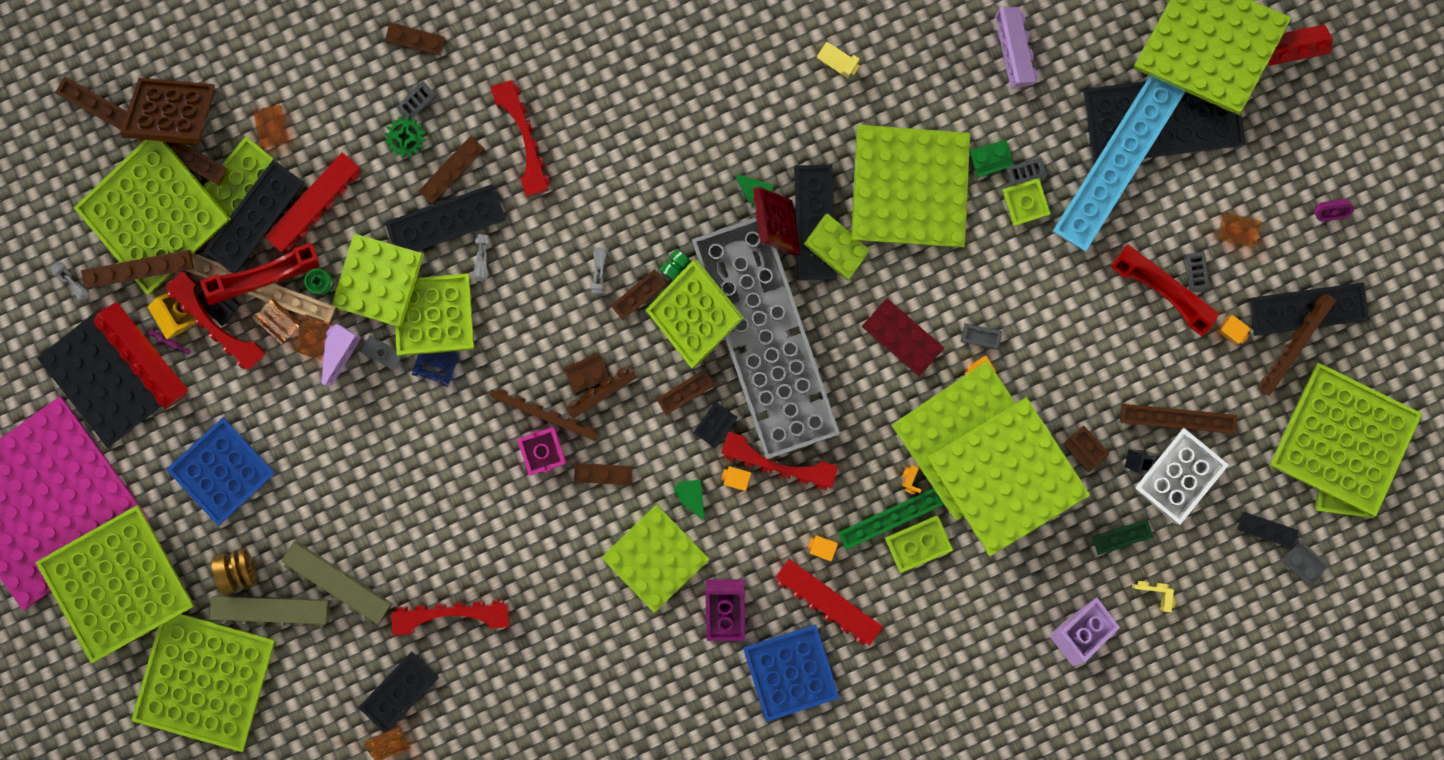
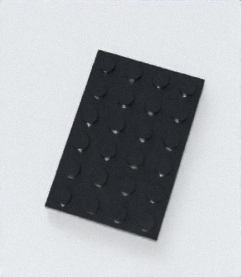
M97 310L38 356L37 359L105 446L110 448L161 408L162 405L157 403L154 395L145 388L141 379L132 372L129 364L120 357L116 348L108 342L104 333L96 327L93 320L99 312Z

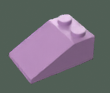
M339 324L331 325L326 332L328 337L325 340L321 383L327 386L333 385L362 338Z
M1096 597L1064 621L1049 636L1070 664L1074 666L1085 663L1120 627Z

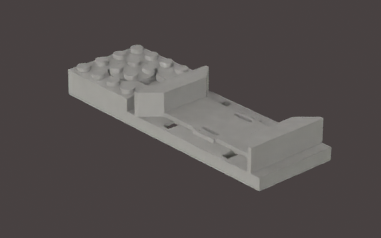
M756 218L692 239L699 263L744 317L725 337L766 459L839 435L840 433L777 249L761 243ZM798 326L800 334L789 337L787 330ZM744 345L746 352L735 356L733 348ZM821 392L823 399L812 403L810 395ZM767 411L769 418L757 421L755 414Z

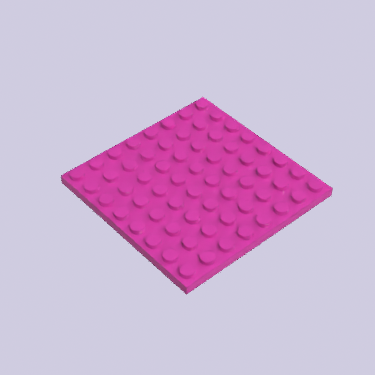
M59 396L0 439V579L23 611L51 592L35 562L139 505L62 396ZM143 511V513H144L146 519H147L148 522H149L150 519L148 518V516L146 515V513Z

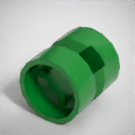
M677 249L669 256L670 261H665L659 269L672 281L692 262Z
M321 269L310 270L304 279L306 288L318 295L330 293L334 286L332 275Z

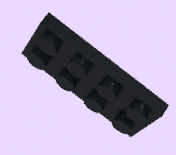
M411 651L358 708L387 734L440 677Z

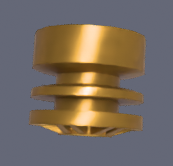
M246 547L239 549V552L237 550L232 551L231 559L227 553L212 557L211 566L214 580L222 595L236 592L238 588L237 583L242 590L247 589V586L254 587L257 585L255 564Z

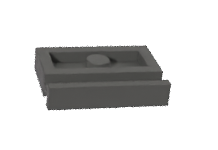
M1298 540L1296 545L1281 559L1288 568L1310 587L1329 567L1302 540Z

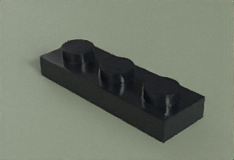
M1242 512L1236 529L1289 548H1293L1299 531L1246 512Z

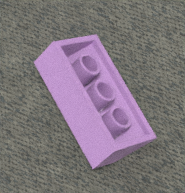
M1020 7L999 8L995 14L1010 89L1031 86L1038 77L1036 68L1032 67L1033 52L1028 48L1027 44L1029 42L1028 31L1024 30V12L1020 11Z

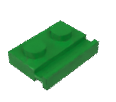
M1006 139L969 151L977 178L1014 165Z

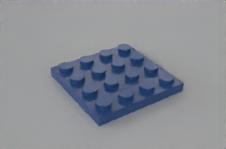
M222 417L166 469L218 526L276 474L225 417Z
M816 624L743 647L766 722L839 699Z

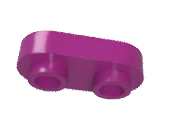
M1348 199L1321 202L1314 209V214L1319 221L1345 219L1354 212V207Z

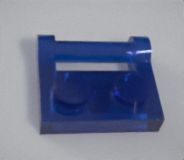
M452 352L420 354L416 359L412 375L416 377L419 375L442 383V386L448 388L460 355ZM422 363L447 371L446 375L442 376L422 369Z

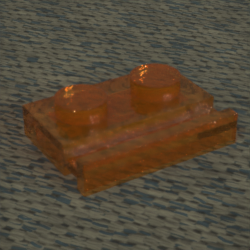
M281 105L253 110L260 148L289 143Z
M1223 212L1216 239L1254 249L1262 221Z
M273 298L253 318L281 345L301 325Z
M306 314L294 351L307 356H314L321 360L325 350V340L328 337L326 332L332 323Z
M400 727L364 740L365 748L374 760H382L411 748L410 742Z

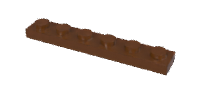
M191 250L84 269L81 270L84 289L190 270L194 269Z
M1325 293L1317 299L1313 311L1305 316L1302 327L1294 332L1292 341L1283 348L1279 360L1274 361L1271 365L1270 373L1260 381V387L1258 388L1260 391L1268 396L1272 394L1334 305L1336 299Z
M499 387L497 390L492 389L489 394L492 398L597 441L599 434L596 433V428L586 425L585 428L578 425L579 421L570 417L567 420L560 418V413L550 410V413L543 410L544 406L534 402L532 405L525 403V398L515 395L514 398L507 395L508 391Z
M1121 404L1119 423L1236 434L1237 415Z

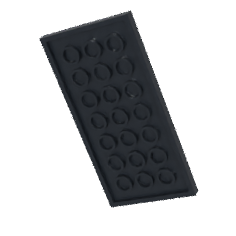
M1146 81L1083 89L1093 165ZM1185 92L1144 159L1245 146L1242 114H1235Z

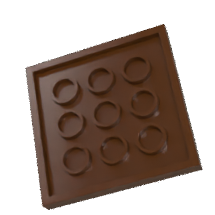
M138 78L121 129L122 138L200 144L215 94V84Z

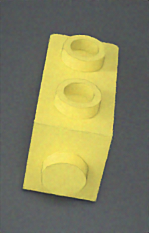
M828 42L825 43L817 55V59L846 78H849L851 74L855 75L860 67L858 65L860 60L855 55L850 57Z
M1138 581V584H1132L1134 589L1162 592L1161 611L1172 612V608H1175L1176 597H1173L1174 589L1168 588L1169 584L1157 583V587L1149 586L1150 582Z

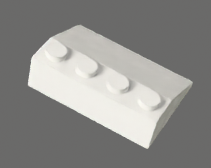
M1183 428L1136 485L1135 489L1167 518L1180 525L1229 465Z

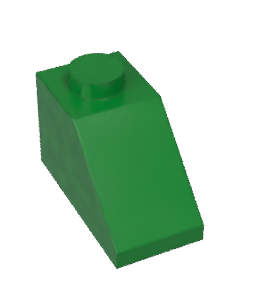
M738 174L736 176V181L753 209H756L753 201L754 188L762 187L769 191L773 190L774 185Z
M701 480L678 482V486H674L675 498L679 497V501L700 519L704 518Z

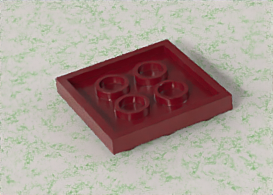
M762 187L754 188L753 201L756 207V220L758 222L761 243L792 255L799 254L800 246L792 200Z

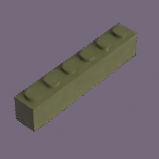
M298 541L292 543L281 560L285 564L284 568L291 572H298L301 574L300 578L308 583L312 581L317 585L316 588L323 593L329 592L333 595V600L340 604L344 602L349 605L348 609L355 614L361 613L365 616L364 619L372 625L381 623L393 605L392 602Z
M211 596L210 620H216L218 624H227L228 620L235 621V624H247V621H254V625H266V622H274V626H285V623H293L294 627H304L305 624H312V627L322 628L324 624L329 623L330 600Z

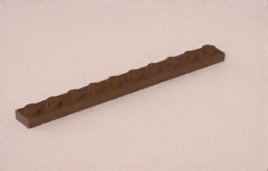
M63 77L55 91L56 94L116 128L122 129L127 111L69 78ZM166 142L187 168L217 185L221 184L229 170L228 168L184 143Z

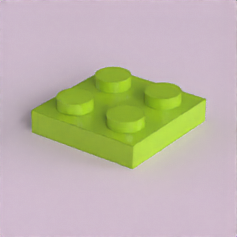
M1039 178L1002 189L1013 227L1051 215Z

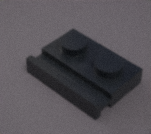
M202 290L198 295L204 310L221 326H224L237 312L238 308L242 306L234 297L208 305L204 291Z
M715 401L693 433L716 449L738 417Z

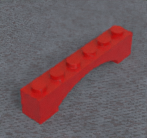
M510 80L491 86L496 106L504 108L513 117L523 136L526 149V167L524 176L520 177L526 197L529 198L549 191L548 186L551 183L548 174L544 175L542 168L545 165L542 156L538 157L536 150L539 149L536 138L532 139L530 132L533 131L530 120L526 121L524 114L527 113L524 102L520 103L518 96L521 95L518 84L514 85V82Z
M311 242L294 248L290 253L265 265L233 274H217L200 280L208 305H212L309 272L312 269H318L320 266Z
M1129 244L1120 251L1110 266L1124 278L1129 277L1138 280L1160 293L1182 314L1188 323L1187 326L1200 336H1203L1214 325L1219 315L1216 310Z
M185 271L179 273L165 287L168 290L166 292L168 296L174 301L177 299L182 304L180 306L182 310L188 315L191 313L196 318L194 320L196 324L202 329L205 327L210 332L208 334L210 338L215 342L219 341L223 345V351L237 359L236 363L240 368L250 370L267 353L254 340L250 342L243 341L221 329L209 317L201 305L196 291L198 284Z
M728 432L721 453L725 455L724 459L735 462L737 458L743 460V465L752 468L756 464L761 466L760 470L772 473V470L780 472L779 476L790 479V476L798 478L797 482L806 485L809 482L816 483V488L825 491L827 487L832 489L838 466L819 461L817 465L807 467H792L778 464L754 451L747 444V437Z
M492 600V604H485V601H475L473 605L468 606L465 605V602L454 603V607H446V604H435V608H427V605L415 606L416 609L408 610V606L396 607V611L391 612L393 635L413 634L415 632L414 629L420 624L444 616L475 618L487 623L489 629L510 626L509 603H504V600Z

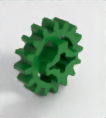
M406 116L405 121L401 117H398L397 123L392 120L393 126L386 127L390 130L389 133H384V136L389 138L385 141V144L391 145L388 150H395V156L401 153L402 158H405L406 154L412 158L413 152L420 154L418 148L424 149L421 143L427 141L426 138L422 137V135L426 134V131L420 130L423 125L421 123L416 125V119L410 122V117ZM402 126L398 132H395L398 127ZM411 126L415 128L418 135L411 132ZM407 134L410 137L409 139H406L404 142V140L401 139V137ZM393 140H397L400 143V149L394 144ZM416 143L411 149H409V146L411 144Z

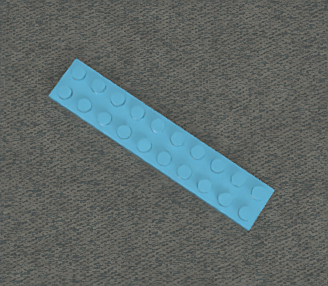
M1148 77L1052 232L1086 252L1185 91L1154 77Z

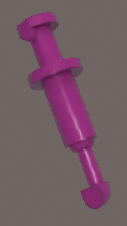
M151 328L147 334L148 337L152 336L158 339V344L162 342L173 349L185 352L187 355L191 353L190 349L179 346L178 342L170 338L166 339L163 333L161 335L155 332L154 328Z

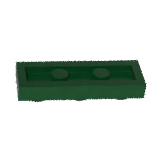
M1148 519L1091 536L1097 555L1154 538Z

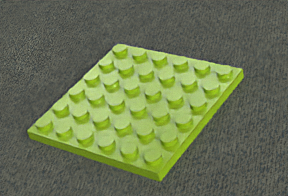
M1170 0L1137 59L1134 69L1241 115L1292 17L1253 0Z
M857 125L851 240L964 248L970 133Z
M144 140L74 207L76 212L120 263L185 250H191L193 255L231 220L167 143L153 140ZM173 273L137 279L135 281L147 295H150Z
M985 361L891 424L955 521L962 518L963 514L927 457L1016 404L988 361Z
M1316 363L1269 466L1372 517H1376L1423 413L1331 368Z
M1027 397L927 457L989 557L1090 496Z
M139 505L35 562L91 664L195 606Z
M186 614L176 616L160 625L157 629L131 721L244 752L276 640Z

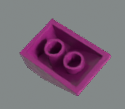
M706 579L707 641H745V579Z

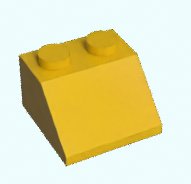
M167 293L157 297L147 307L165 338L169 339L195 326L196 322L194 320L196 318L191 313L189 315L185 313L180 307L182 304L177 299L175 301L171 299Z

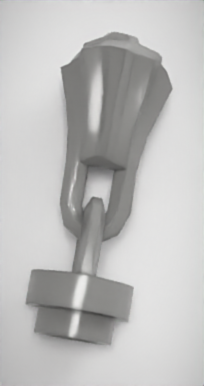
M478 234L477 238H475V243L479 244V251L477 252L476 265L472 275L477 281H483L488 277L487 253L485 249L486 245H490L491 239H489V235Z
M598 247L593 251L595 270L593 284H590L592 294H603V291H605L602 275L607 251L603 247ZM597 279H600V284H596Z
M56 262L51 266V274L62 282H68L78 300L88 299L89 290L84 289L79 283L71 279V273L63 263Z

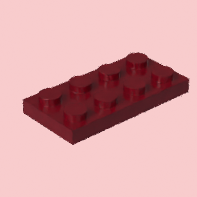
M888 298L881 303L861 326L918 377L921 376L944 349L939 342Z

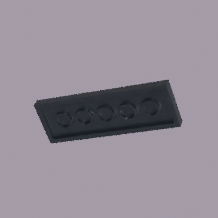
M273 159L229 217L231 220L219 230L204 252L230 272L238 273L305 182Z
M795 165V212L800 253L797 254L798 281L836 279V271L804 245L825 214H829L834 218L833 165Z
M494 184L386 221L385 225L393 245L419 252L504 222L506 218Z
M1364 282L1248 298L1253 336L1295 331L1301 328L1304 324L1305 316L1313 311L1317 299L1323 296L1324 293L1336 299V302L1318 327L1369 320Z

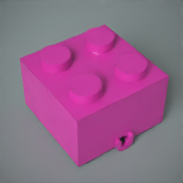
M555 427L540 432L539 430L533 431L531 435L517 439L529 476L543 471L546 473L552 471V468L567 464Z

